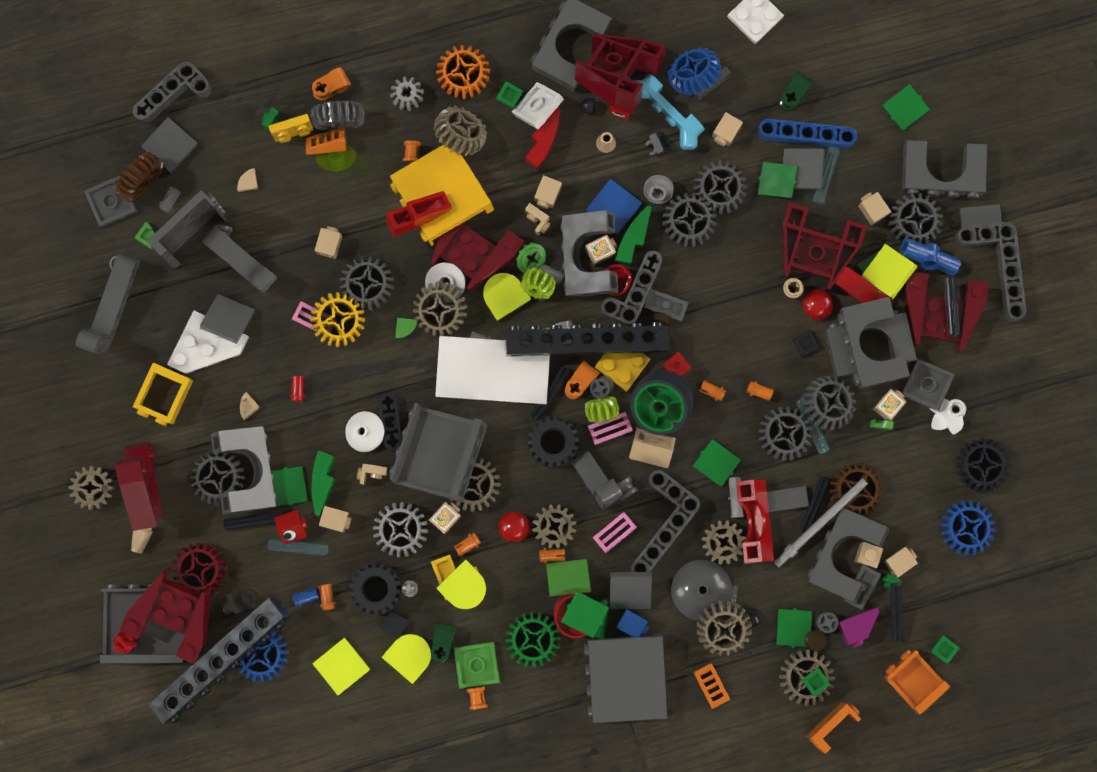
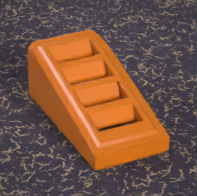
M344 127L306 138V155L346 151Z
M712 663L693 672L712 709L730 700ZM711 671L712 675L701 679L700 676ZM713 678L715 679L716 682L705 687L704 683L710 681ZM719 686L720 689L711 694L708 693V690ZM720 693L723 694V697L715 701L711 699Z

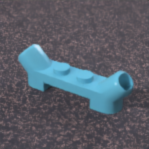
M648 74L643 80H634L643 84L641 99H649L652 102L651 106L658 113L662 112L666 116L665 120L672 127L676 126L680 130V148L683 150H694L697 147L698 136L704 131L702 124L692 114L685 119L660 94L663 85L653 75Z

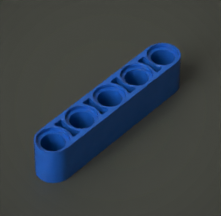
M777 119L763 120L757 130L759 138L765 141L840 149L852 147L857 139V133L851 127ZM762 127H771L772 133H764ZM789 128L792 131V135H784L782 129ZM809 130L812 137H804L802 131ZM823 132H828V133H830L831 136H832V139H830V140L824 139L823 136H822V133H823ZM842 135H850L852 141L845 142L842 139Z

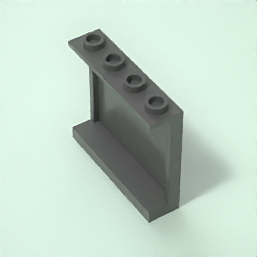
M201 190L147 242L176 269L180 263L173 254L216 213L226 221L227 219L224 216L226 212L209 192L205 194Z
M415 403L409 412L408 425L402 433L403 440L401 446L396 451L395 464L389 472L390 480L400 486L463 502L487 425L482 420L476 418L470 420L424 408Z
M107 585V589H101V592H104L103 655H100V663H186L185 660L176 657L184 635L151 620L145 633L139 639H136L138 645L131 653L126 655L123 652L119 655L113 649L115 643L112 640L120 632L119 630L126 612L148 588L140 589V585H128V589H120V585Z
M662 633L653 634V636L591 639L589 637L588 643H584L585 656H589V664H585L586 676H590V684H586L587 697H591V705H588V717H592L593 723L667 719Z

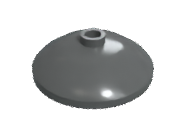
M694 560L683 565L675 574L671 585V595L676 608L684 616L692 620L701 621L699 615H706L704 609L708 608L711 610V603L717 607L719 606V601H722L723 605H726L727 601H731L732 583L727 572L720 565L709 560ZM701 586L706 588L705 594L699 592Z

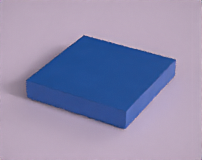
M610 179L588 206L586 212L602 210L613 212L615 214V234L618 235L642 205V202Z

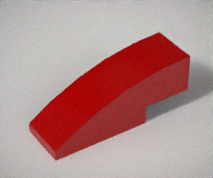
M559 107L553 111L545 123L533 134L532 142L535 143V146L525 156V161L537 171L545 162L554 144L559 126Z
M441 191L406 203V207L387 212L385 221L393 237L431 222L451 210L452 206L445 192Z
M847 266L834 283L835 286L849 294L850 297L859 303L888 297ZM890 298L891 305H893L895 301Z

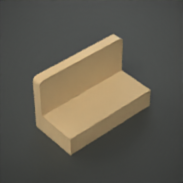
M637 428L629 458L668 468L676 438L666 435H655L646 432L644 429Z

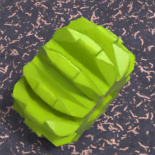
M532 268L528 269L524 274L521 287L529 296L545 300L549 299L553 294L556 281L553 279V276L548 275V272Z
M615 397L596 398L585 404V413L589 422L609 421L619 416V404Z

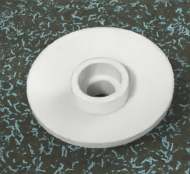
M446 262L439 263L428 271L425 279L427 289L429 283H432L435 288L437 281H440L442 287L444 284L443 279L448 278L450 284L447 289L455 285L453 292L456 293L461 290L463 293L465 277L456 265ZM433 293L430 296L434 299L436 298V293ZM442 293L446 303L453 301L448 295Z
M359 412L353 415L346 425V439L350 446L357 451H372L381 444L384 438V425L381 419L374 413ZM361 428L365 429V433L363 435L360 434Z

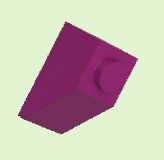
M878 607L839 621L838 626L846 645L852 644L854 648L864 644L863 640L869 637L878 616Z

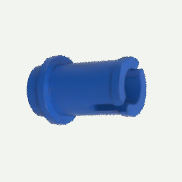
M315 587L300 593L295 592L292 595L295 607L300 606V608L303 604L319 600Z

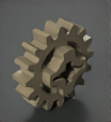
M90 466L88 471L86 467H82L83 473L76 471L77 478L70 479L74 483L73 486H69V489L74 491L70 494V497H76L74 503H81L80 508L85 509L88 505V509L93 510L95 505L97 509H101V503L107 505L106 498L113 497L109 493L115 490L114 487L110 486L113 479H107L109 473L104 472L102 474V468L99 467L95 471V467ZM97 476L103 480L104 484L98 482ZM86 477V480L80 484L81 480ZM91 485L99 487V489H95L92 491H89L88 489L84 488H88ZM79 492H83L86 495L87 501L81 497ZM101 492H104L103 495L97 500V496Z
M550 505L548 511L543 507V514H536L539 520L533 521V524L537 525V528L533 529V532H538V535L535 537L536 540L542 538L541 545L547 542L550 549L553 544H556L557 549H559L560 543L566 546L567 538L573 540L570 533H576V530L572 528L573 525H576V522L570 520L574 515H567V508L561 511L560 505L556 509H553V506ZM551 513H558L563 517L560 519L553 518ZM545 518L547 525L541 531V522ZM549 518L555 524H560V526L558 527V532L560 533V535L557 532H555V530H549V528L551 527ZM568 523V532L564 535L562 528ZM549 534L555 535L558 540H550L546 536Z
M717 521V527L711 524V531H704L707 537H702L701 539L706 542L702 549L707 548L708 551L705 553V556L711 554L712 562L718 559V564L720 565L723 560L730 564L731 558L737 561L736 555H743V552L740 551V548H743L741 541L746 539V537H740L739 534L743 530H736L737 524L734 523L732 526H729V521H726L722 525L721 521ZM719 529H727L725 534L719 535L715 533ZM733 535L736 536L737 546H736L735 544H733V540H732V536H733ZM727 538L726 542L729 546L721 548V542L718 539ZM710 539L715 543L716 548L714 551L711 548ZM728 550L732 552L729 556H720L723 551Z

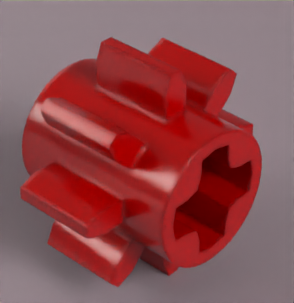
M119 632L112 640L115 643L113 649L119 655L123 652L128 655L138 645L136 638L123 632Z

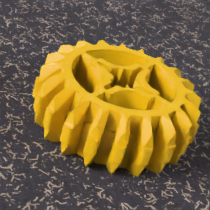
M336 292L335 299H333L332 294L329 293L328 301L321 297L322 304L315 303V307L319 310L312 309L311 311L313 315L317 316L310 318L311 322L317 323L313 324L311 329H319L315 336L317 337L322 334L321 342H324L326 338L329 339L328 346H331L332 341H336V347H339L340 341L343 342L344 346H347V339L352 343L355 341L352 335L360 336L356 329H364V326L359 324L365 322V318L359 317L364 313V310L357 311L356 309L360 307V303L353 305L354 298L347 301V294H344L343 299H341L340 293ZM336 304L347 307L351 312L343 313L339 311ZM330 306L331 317L321 321L323 310ZM335 313L339 317L344 318L341 320L340 325L332 321L335 318ZM354 318L353 328L345 334L344 323ZM324 327H334L339 335L327 332Z

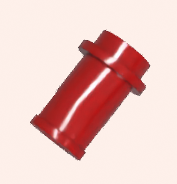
M292 376L291 394H289V397H291L293 402H302L305 394H303L304 377Z

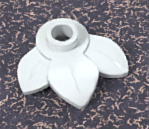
M944 399L939 412L930 409L935 413L931 423L932 429L944 430L948 428L953 435L962 429L966 405L961 400L953 399L948 401ZM958 407L960 411L958 413H954L952 411V408Z

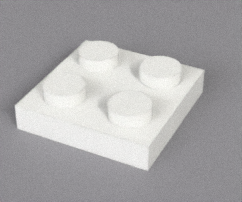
M743 0L727 17L756 44L784 15L769 0Z
M537 82L513 109L512 113L517 118L539 129L564 99L557 92Z

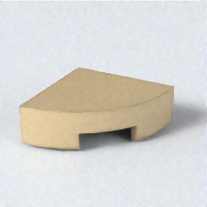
M255 168L246 171L240 177L237 185L238 192L258 189Z
M247 392L244 393L240 402V414L244 420L248 419L260 408Z

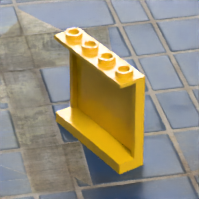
M444 145L390 175L393 182L390 186L395 195L399 193L402 197L399 201L403 207H406V203L441 191L445 192L452 209L431 222L420 226V236L424 242L428 241L431 246H434L432 240L485 210L488 214L494 210L490 199L461 154L457 155L455 151L451 152L448 147L444 148Z

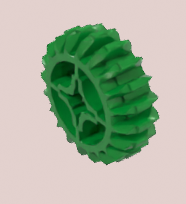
M530 612L529 619H527L524 613L522 614L524 619L522 622L516 617L515 621L518 625L515 626L512 623L509 625L514 631L506 632L507 635H512V639H505L506 643L512 642V646L507 647V651L514 649L515 652L511 654V657L514 658L518 655V664L522 659L526 660L524 663L525 667L528 666L529 661H532L533 668L536 667L535 661H539L540 665L544 666L542 659L546 658L550 662L551 659L548 655L551 653L553 656H556V652L552 651L553 647L556 649L560 648V645L554 644V640H561V637H554V633H558L559 629L552 631L551 627L555 625V622L553 621L548 625L546 622L549 620V617L546 616L544 621L541 620L542 613H538V617L534 618V612ZM536 622L544 627L538 632H531L525 624ZM521 629L526 636V640L521 646L517 647L516 634ZM526 631L529 634H533V636L534 634L542 633L537 639L540 649L536 645L533 646V643L524 647L528 643L527 641H529V635ZM549 632L550 645L547 651H545L540 643V639ZM529 647H534L541 655L529 657L522 652Z

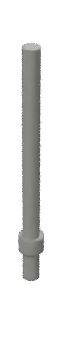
M862 478L793 544H789L774 563L780 567L790 557L793 558L798 553L797 550L868 483Z

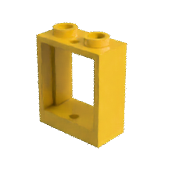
M153 363L133 408L137 409V414L148 418L149 415L156 417L155 422L166 426L169 423L173 425L193 380ZM156 374L181 384L168 416L142 406Z

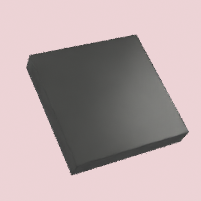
M167 117L141 147L146 152L150 151L152 154H155L163 163V167L172 174L199 144Z
M784 149L783 164L798 166L797 184H795L794 189L822 190L824 149Z
M120 175L84 191L100 228L138 212L134 202L124 200L115 191Z
M217 294L200 324V329L237 344L255 309Z
M917 358L902 394L909 400L939 412L955 374Z
M610 572V609H651L652 572Z

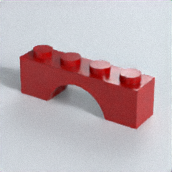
M766 480L736 482L738 503L743 506L748 519V534L742 543L744 563L774 561Z

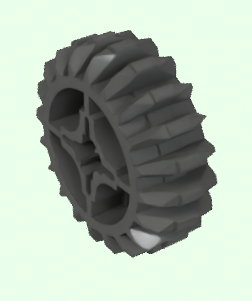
M338 100L314 106L311 109L310 117L313 127L318 130L330 131L344 127L346 130L361 126L364 123L365 111L363 105L358 102Z
M718 160L717 166L712 161L710 162V169L704 165V172L698 171L697 173L700 178L694 179V182L699 184L693 186V190L699 191L696 193L695 198L703 196L701 202L708 201L707 208L713 206L712 214L715 213L716 209H719V215H722L724 208L727 213H730V206L736 210L738 208L736 203H743L740 197H746L747 194L742 190L747 189L748 186L741 184L746 181V177L739 178L742 170L735 172L737 166L734 164L732 168H729L728 161H726L725 166H722L721 160ZM714 173H724L727 174L728 177L725 179H721L717 175H714ZM708 177L711 180L712 189L706 194L704 181ZM734 181L736 195L732 198L728 186ZM717 184H726L723 191L721 189L720 191L716 190ZM719 196L726 200V202H716L711 198Z
M684 193V200L678 195L676 197L677 202L674 200L670 201L672 207L666 206L665 210L669 213L663 214V218L668 219L663 222V226H670L665 230V233L672 232L670 239L673 240L677 237L676 244L678 245L683 240L684 247H687L688 241H691V246L695 247V240L702 245V237L705 240H709L710 237L707 233L713 234L714 229L711 227L717 225V222L712 221L717 217V214H710L713 206L707 208L708 201L701 202L702 195L698 200L695 199L696 193H692L691 198L688 197V193ZM691 205L698 207L704 215L702 213H694ZM684 206L685 214L678 217V219H673L676 210ZM688 212L689 216L694 218L692 226L685 221L687 219ZM706 221L705 228L700 233L695 234V225ZM675 225L685 227L689 235L680 232Z
M911 193L909 198L904 195L902 201L897 200L895 202L897 206L891 207L894 213H890L888 216L890 219H894L888 224L889 226H895L891 230V233L898 232L895 238L898 240L903 237V241L909 238L921 244L922 241L925 244L930 243L929 238L935 240V234L941 232L938 227L943 225V222L938 221L943 218V214H937L941 208L933 207L936 203L935 200L929 203L930 196L927 195L922 199V193H919L917 198H915L914 193ZM910 206V215L900 219L902 210ZM919 206L923 207L929 214L921 213ZM915 216V218L919 219L920 221L916 224V221H912L910 219H912ZM931 221L929 231L921 235L922 224ZM903 226L910 227L913 234L907 232Z
M362 256L360 258L361 263L353 259L355 266L352 267L349 263L346 265L349 272L342 270V274L346 278L340 277V282L345 284L340 285L339 288L340 290H346L342 293V296L347 294L349 296L347 301L354 298L353 305L360 303L361 310H365V305H368L371 311L373 310L372 304L375 303L376 307L380 308L378 301L381 300L384 304L387 302L384 295L391 297V293L387 289H394L393 285L388 284L393 282L394 279L393 277H387L391 274V270L384 271L387 267L385 263L379 266L380 259H376L372 263L373 258L369 256L368 262H365V258ZM366 268L361 277L352 278L357 271ZM372 269L382 275L383 283L372 279ZM368 278L371 286L365 290L362 282H365V279ZM350 284L361 288V298L352 293ZM381 289L376 296L367 299L372 290Z
M829 375L825 376L824 379L819 377L816 381L813 380L810 386L806 387L805 391L807 393L803 394L802 398L807 401H804L802 406L807 407L804 413L810 414L808 420H815L814 426L821 424V429H826L827 427L828 430L840 429L842 425L845 426L848 424V420L853 418L852 413L856 411V408L852 405L856 403V400L851 397L855 393H849L850 386H844L845 380L838 382L837 377L831 379ZM826 388L832 390L830 394L822 393L820 389ZM829 412L836 413L839 417L832 418L826 416V414Z
M787 406L785 412H783L782 407H778V414L775 410H771L772 418L767 414L764 416L768 422H760V425L765 427V429H759L758 433L764 434V436L759 438V441H766L761 446L762 449L767 446L770 448L766 453L767 455L774 451V459H777L780 454L781 461H785L786 455L792 461L794 459L793 454L797 458L801 457L799 450L803 453L807 452L804 445L811 446L812 443L806 439L813 438V434H807V431L812 430L813 427L805 426L810 421L808 419L805 421L801 419L805 415L803 412L797 416L798 409L795 408L790 413V407ZM780 418H790L797 424L787 426ZM775 421L778 433L770 439V427ZM782 429H785V431L794 429L788 435L789 439H786V437L777 439L783 433ZM801 429V441L796 446L793 436L797 430ZM783 441L787 446H790L791 450H782L774 444Z
M209 451L208 459L206 456L201 455L200 457L203 462L195 461V464L199 466L198 469L191 468V471L196 472V476L191 475L190 479L196 480V482L190 485L191 487H198L194 494L198 495L202 492L199 499L203 501L207 497L208 504H211L214 499L215 505H219L221 494L238 491L236 490L237 486L240 488L244 487L243 484L239 483V480H245V476H239V473L244 472V468L237 469L241 462L236 461L233 463L235 460L234 455H231L229 458L228 453H223L222 457L221 454H215L214 456ZM216 461L226 462L232 470L220 471ZM210 464V474L202 479L204 469ZM216 472L219 475H224L222 476V479H220L221 481L219 482V484L217 481L212 480ZM233 476L232 485L225 491V481ZM214 484L219 494L209 493L203 485Z

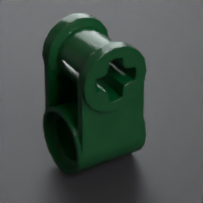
M797 71L780 98L779 104L781 108L785 111L795 109L814 82ZM789 97L793 99L790 103L787 101Z
M436 622L431 656L436 662L443 663L449 658L457 626ZM440 647H442L443 651L446 652V656H442L441 659H438V655L435 654V651H438Z

